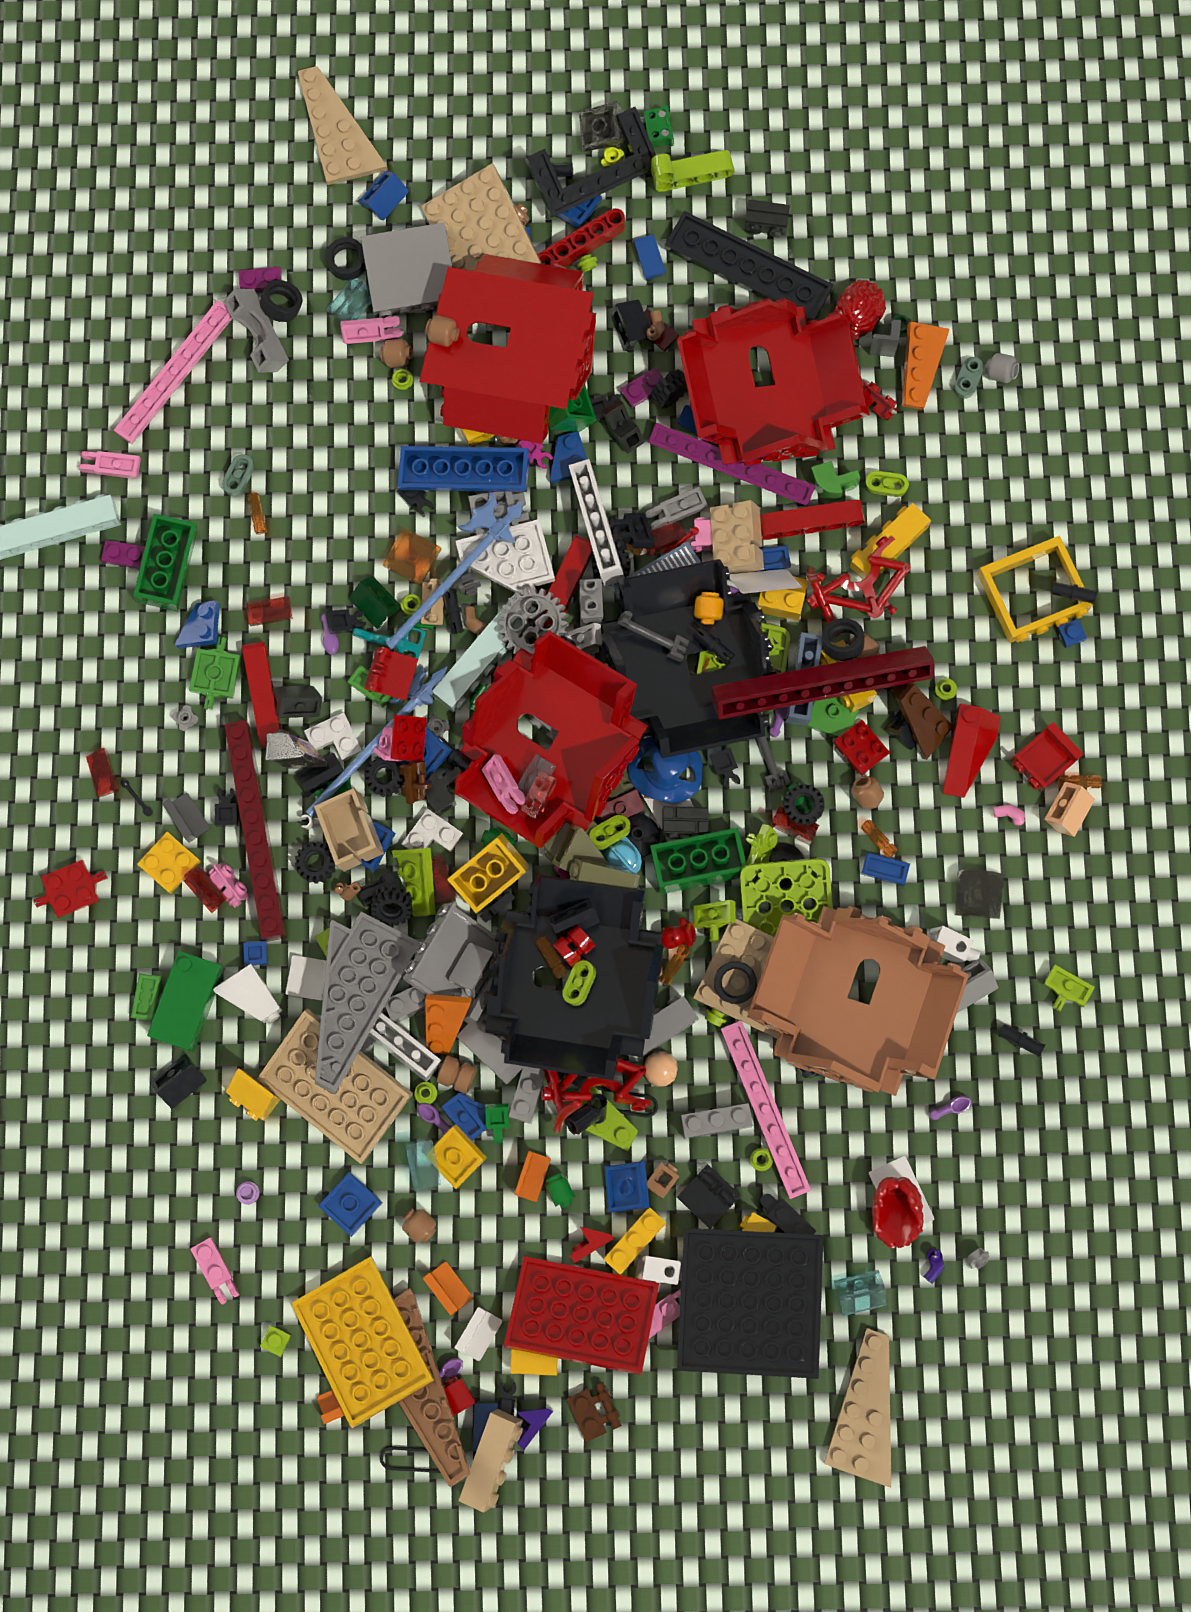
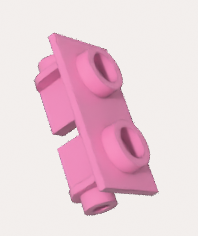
M226 863L213 865L214 868L209 871V878L218 890H221L224 886L227 888L221 894L230 906L233 905L236 908L242 903L240 900L251 898L247 893V888L237 880L233 869Z

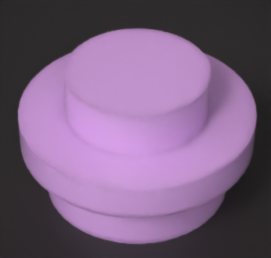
M248 1181L240 1184L236 1191L238 1200L246 1205L255 1203L260 1194L258 1186Z

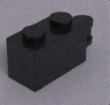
M764 1194L760 1198L761 1206L768 1212L765 1217L777 1225V1228L782 1233L814 1234L816 1232L784 1199L778 1202L771 1194Z

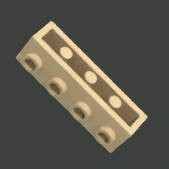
M499 1409L490 1412L470 1468L471 1474L467 1476L459 1502L483 1513L490 1508H494L499 1497L496 1494L498 1487L504 1483L507 1475L504 1472L506 1465L511 1462L515 1450L512 1448L515 1441L517 1442L522 1434L523 1428L520 1427L522 1419Z

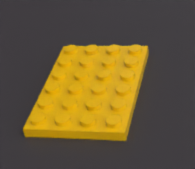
M371 1256L291 1303L350 1427H356L434 1381L400 1310Z

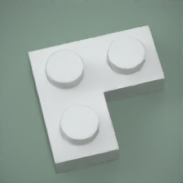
M344 712L304 730L310 744L313 746V750L314 748L319 750L334 743L343 762L362 752Z
M427 808L403 841L402 846L407 849L428 848L431 842L435 841L449 852H452L464 834Z

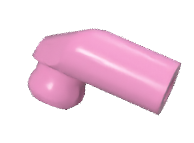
M1009 804L993 807L994 818L1009 816L1013 819L1012 821L1015 825L1024 824L1025 813L1016 806Z

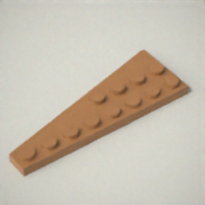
M409 1288L396 1297L394 1301L434 1381L398 1402L448 1486L452 1487L471 1474L415 1294Z

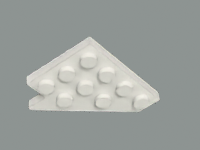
M539 519L511 526L509 530L515 540L514 543L505 542L501 539L498 541L494 540L469 567L512 592H518L521 596H523V589H527L531 594V590L535 586L555 581ZM488 533L456 541L461 562Z

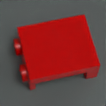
M1053 721L1026 747L1015 754L1011 761L1013 762L1012 766L1020 774L1023 773L1028 778L1027 782L1034 790L1038 789L1042 792L1079 760L1083 752Z

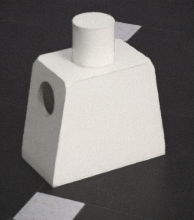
M945 926L930 930L928 935L930 940L945 945L942 958L954 963L965 962L966 960L974 962L979 959L980 951L971 948L973 944L972 939Z
M638 1255L635 1278L677 1285L678 1280L681 1281L682 1279L681 1261ZM666 1267L669 1269L668 1275L664 1273Z

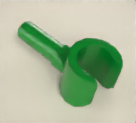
M406 616L403 619L407 621L410 617ZM417 622L413 627L433 630L434 625Z

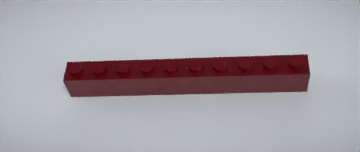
M921 646L711 686L712 705L718 718L725 719L934 679V659L927 647Z
M246 720L227 723L224 725L261 938L266 942L288 938L251 727Z

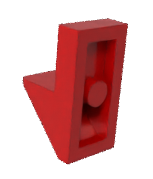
M580 1227L589 1243L585 1245L584 1242H581L573 1247L572 1251L574 1253L570 1257L576 1263L614 1238L611 1234Z

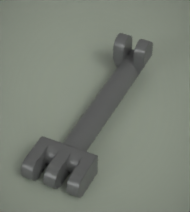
M630 611L622 613L617 624L668 648V657L679 662L683 661L684 656L682 654H685L687 650L685 647L688 646L689 640L676 635L672 641L631 621L630 619L633 614Z
M766 737L757 738L770 775L764 778L769 792L774 791L772 784L774 781L778 789L782 788L780 779L784 780L786 786L791 785L786 770L778 771Z

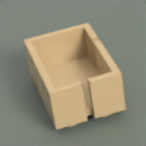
M751 500L733 503V508L730 505L710 508L713 559H720L723 565L728 567L729 574L764 570L763 551L759 548L762 547L760 508Z
M355 788L314 806L335 865L345 872L362 864L361 859L367 862L384 854L372 819L367 814L369 811L363 795Z

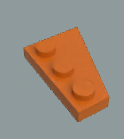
M434 994L426 995V1049L434 1054L449 1055L472 998Z

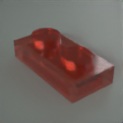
M289 596L246 604L250 627L293 619Z
M443 855L432 858L436 905L458 898L454 887L447 880L450 874Z

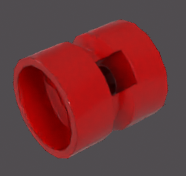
M577 924L567 932L566 938L561 937L552 945L570 967H573L581 960V954H588L596 947ZM570 942L577 948L574 953L567 946Z

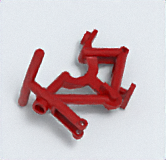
M884 535L876 542L878 547L867 557V562L871 566L870 572L862 581L851 582L849 581L850 575L845 573L824 587H821L820 582L825 579L824 574L815 573V568L812 566L807 568L806 576L813 588V594L806 601L814 609L818 606L821 608L827 624L836 620L829 604L864 611L872 618L880 617L884 610L890 615H893L898 610L887 601L905 575L911 570V566L906 562L881 557L883 550L895 540L892 535L888 538ZM880 567L896 570L881 593L876 597L872 584L878 577ZM840 586L851 591L862 590L867 603L828 594Z
M619 1058L616 1071L630 1076L623 1086L615 1080L591 1077L584 1082L578 1092H564L578 1075L568 1073L560 1082L556 1071L543 1069L548 1087H543L541 1098L545 1101H553V1104L556 1106L558 1115L555 1117L553 1130L556 1133L562 1130L565 1119L581 1107V1101L592 1099L593 1095L589 1090L595 1086L603 1085L608 1087L614 1093L613 1101L615 1103L631 1105V1109L634 1111H643L645 1107L648 1108L651 1105V1100L635 1098L629 1094L630 1090L646 1073V1067L643 1065L639 1066ZM564 1101H572L568 1105H564Z

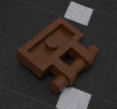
M603 1382L595 1385L598 1393L596 1396L592 1397L589 1389H586L567 1398L585 1442L607 1433L604 1426L606 1422L610 1421L613 1430L622 1426L618 1418L620 1414L618 1410L614 1409L611 1402V1393L609 1390H606ZM598 1402H602L606 1411V1415L601 1417L595 1405Z

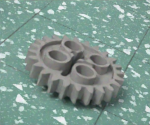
M532 588L531 594L527 589H523V596L516 592L515 600L510 597L508 598L511 603L510 606L503 605L504 609L507 610L506 613H499L504 618V621H499L498 624L504 628L498 632L501 635H506L502 638V642H509L506 648L509 650L514 648L513 653L515 655L520 648L534 654V644H529V637L533 634H536L537 638L543 636L549 630L561 637V634H568V632L563 630V627L569 626L568 622L563 621V619L568 617V614L561 613L566 607L563 604L558 605L560 599L557 597L553 599L554 594L551 592L546 595V591L542 588L539 593L536 588ZM537 603L538 610L535 613H530L531 605ZM522 619V626L515 629V621ZM552 619L553 625L545 629V621ZM532 620L535 621V627H532V624L530 623Z

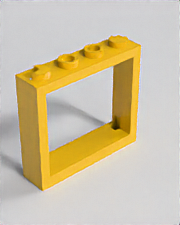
M1060 535L985 565L977 573L1009 643L1014 641L1017 643L1023 642L1029 638V635L1034 633L1037 635L1043 634L1049 630L1048 627L1064 625L1069 622L1068 619L1075 616L1077 619L1082 618V616L1089 614L1088 611L1093 606L1091 603L1079 601L1080 603L1016 629L992 577L1056 551L1071 585L1077 584L1078 587L1085 588Z

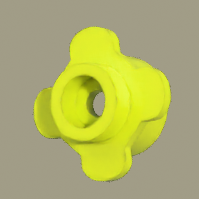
M615 147L605 148L604 159L601 160L602 166L607 167L620 162L624 152Z

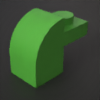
M832 461L812 466L810 470L812 483L816 486L815 490L819 495L829 500H839L843 493L842 490L851 491L859 485L860 475L858 470L837 476Z

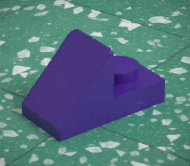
M551 1407L517 1412V1414L531 1424L530 1427L526 1425L523 1427L519 1438L520 1441L517 1443L521 1448L526 1449L554 1410Z

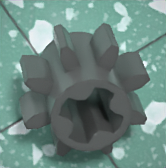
M468 568L456 580L461 594L466 592L468 597L478 594L476 588L481 587L476 571L470 573Z

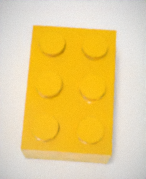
M501 833L447 880L473 911L478 913L529 870L530 865Z

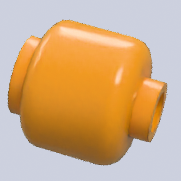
M702 592L695 599L694 616L701 619V624L714 625V621L722 619L724 600L719 597L718 593Z

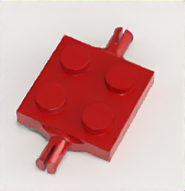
M80 860L41 876L46 895L34 899V903H36L37 908L50 903L57 918H61L99 902L96 883L108 879L105 870L92 875L88 871L84 860Z

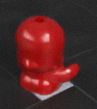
M679 917V926L662 928L660 932H663L661 945H665L664 948L667 950L679 947L683 943L688 948L692 947L693 942L696 941V931L692 922H687L684 917Z

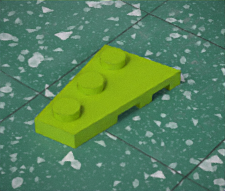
M431 848L392 850L393 857L397 858L400 866L398 869L399 875L404 878L407 892H410L412 897L413 916L436 915Z
M595 1087L589 1090L592 1094H601ZM608 1100L605 1121L600 1124H593L586 1129V1131L627 1152L638 1133V1130ZM581 1101V1102H582L581 1107H582L584 1104H586L587 1101Z

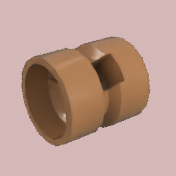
M448 1055L440 1069L437 1083L447 1087L452 1084L455 1090L467 1094L476 1075L477 1067L466 1062L460 1065V1060Z

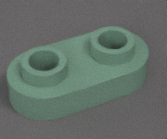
M969 357L964 361L954 385V392L958 397L967 399L975 393L984 370V364L979 358ZM970 365H976L977 369H972ZM967 383L969 387L965 388L962 384Z
M241 454L233 459L222 482V486L228 495L238 496L244 491L254 471V463L249 456ZM242 465H247L245 470L240 469ZM232 484H238L237 488H231Z

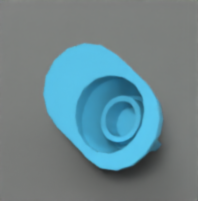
M627 837L605 849H598L609 864L625 867L635 873L640 870L642 863L641 855ZM598 838V839H597V841H603V840H604L603 838Z

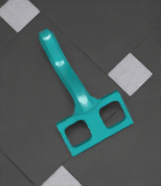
M413 627V630L420 632L419 642L417 644L409 642L407 639L408 632L395 647L399 650V654H403L407 650L414 653V658L419 659L426 631ZM354 628L352 633L353 636L359 639L386 645L385 643L392 637L374 634L361 628Z

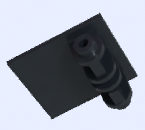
M707 1164L676 1198L711 1229L741 1195Z

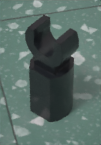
M500 1382L499 1392L502 1394V1399H499V1410L514 1416L515 1400L512 1399V1395L516 1392V1383H512V1390L506 1392L503 1389L504 1382Z

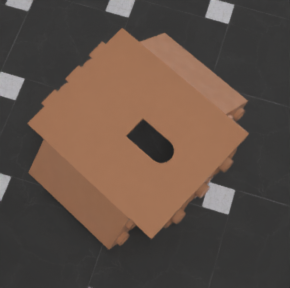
M823 906L817 923L805 921L806 917L798 913L782 915L747 1015L748 1018L779 1033L772 1055L786 1059L785 1061L792 1063L794 1067L821 1074L838 1082L855 1085L854 1087L871 1093L873 1091L879 1093L880 1090L896 1096L903 1074L935 1080L969 974L961 971V966L948 963L946 966L940 963L945 945L930 940V937L923 934V930L919 927L909 926V928H901L892 924V920L885 916L869 918L861 914L860 909L853 906L837 908V910ZM867 959L876 961L880 966V974L869 1005L848 998L858 966Z

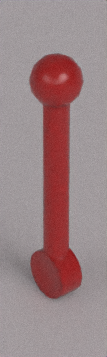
M692 527L691 532L672 547L666 548L664 554L679 547L691 536L697 535L699 529Z

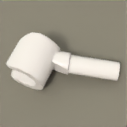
M302 815L300 817L302 820L309 819L308 825L301 826L308 830L320 823L318 818H312L309 815Z

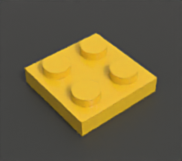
M166 832L137 865L166 891L172 894L201 861L169 832Z
M457 1125L451 1127L425 1155L455 1189L460 1187L487 1158Z

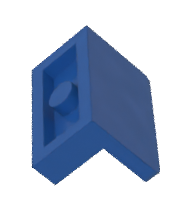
M384 171L358 202L363 208L371 209L383 221L408 194L409 190L395 173Z

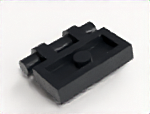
M624 513L623 519H617L615 515L609 517V526L614 534L613 540L620 551H624L627 548L626 543H631L633 549L654 548L655 540L645 513Z

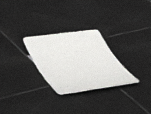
M293 955L286 994L323 1000L321 993L324 989L326 960Z

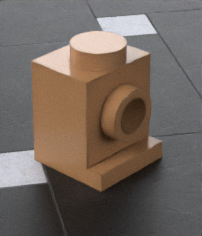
M668 1162L666 1165L660 1163L647 1181L648 1189L664 1199L679 1178L676 1174L678 1170ZM665 1175L668 1178L667 1183L661 1184L659 1177Z

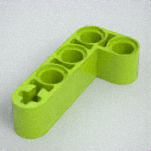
M728 150L671 161L668 154H659L651 160V172L656 191L658 192L724 179L735 173L731 154Z

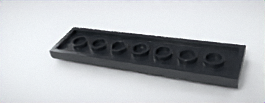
M686 211L682 213L664 245V249L764 299H770V301L774 302L785 298L794 302L796 307L803 306L809 321L816 320L834 284Z

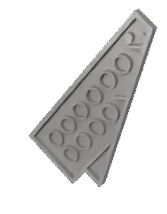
M360 912L351 929L331 920L329 926L315 1084L333 1094H336L420 944L419 941L363 912Z

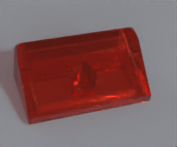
M679 520L652 530L655 540L654 548H644L645 553L648 556L671 547L686 536V532Z
M101 748L86 756L98 798L120 791L108 751L105 748Z

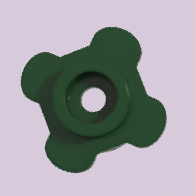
M894 314L892 316L893 320H901L900 337L907 336V324L912 322V320L905 315Z

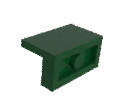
M374 576L360 581L349 597V600L360 611H364V616L376 629L381 627L388 616L397 613L401 608L396 599Z

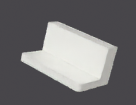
M478 1307L457 1342L455 1349L480 1361L501 1326L502 1320L483 1308Z

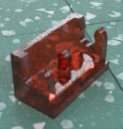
M782 806L778 807L770 824L771 827L807 845L811 844L820 826L817 823H811L810 825L794 823L788 818L785 808Z

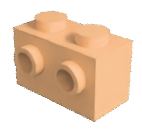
M1064 782L1044 820L1057 832L1075 837L1095 798L1082 786Z

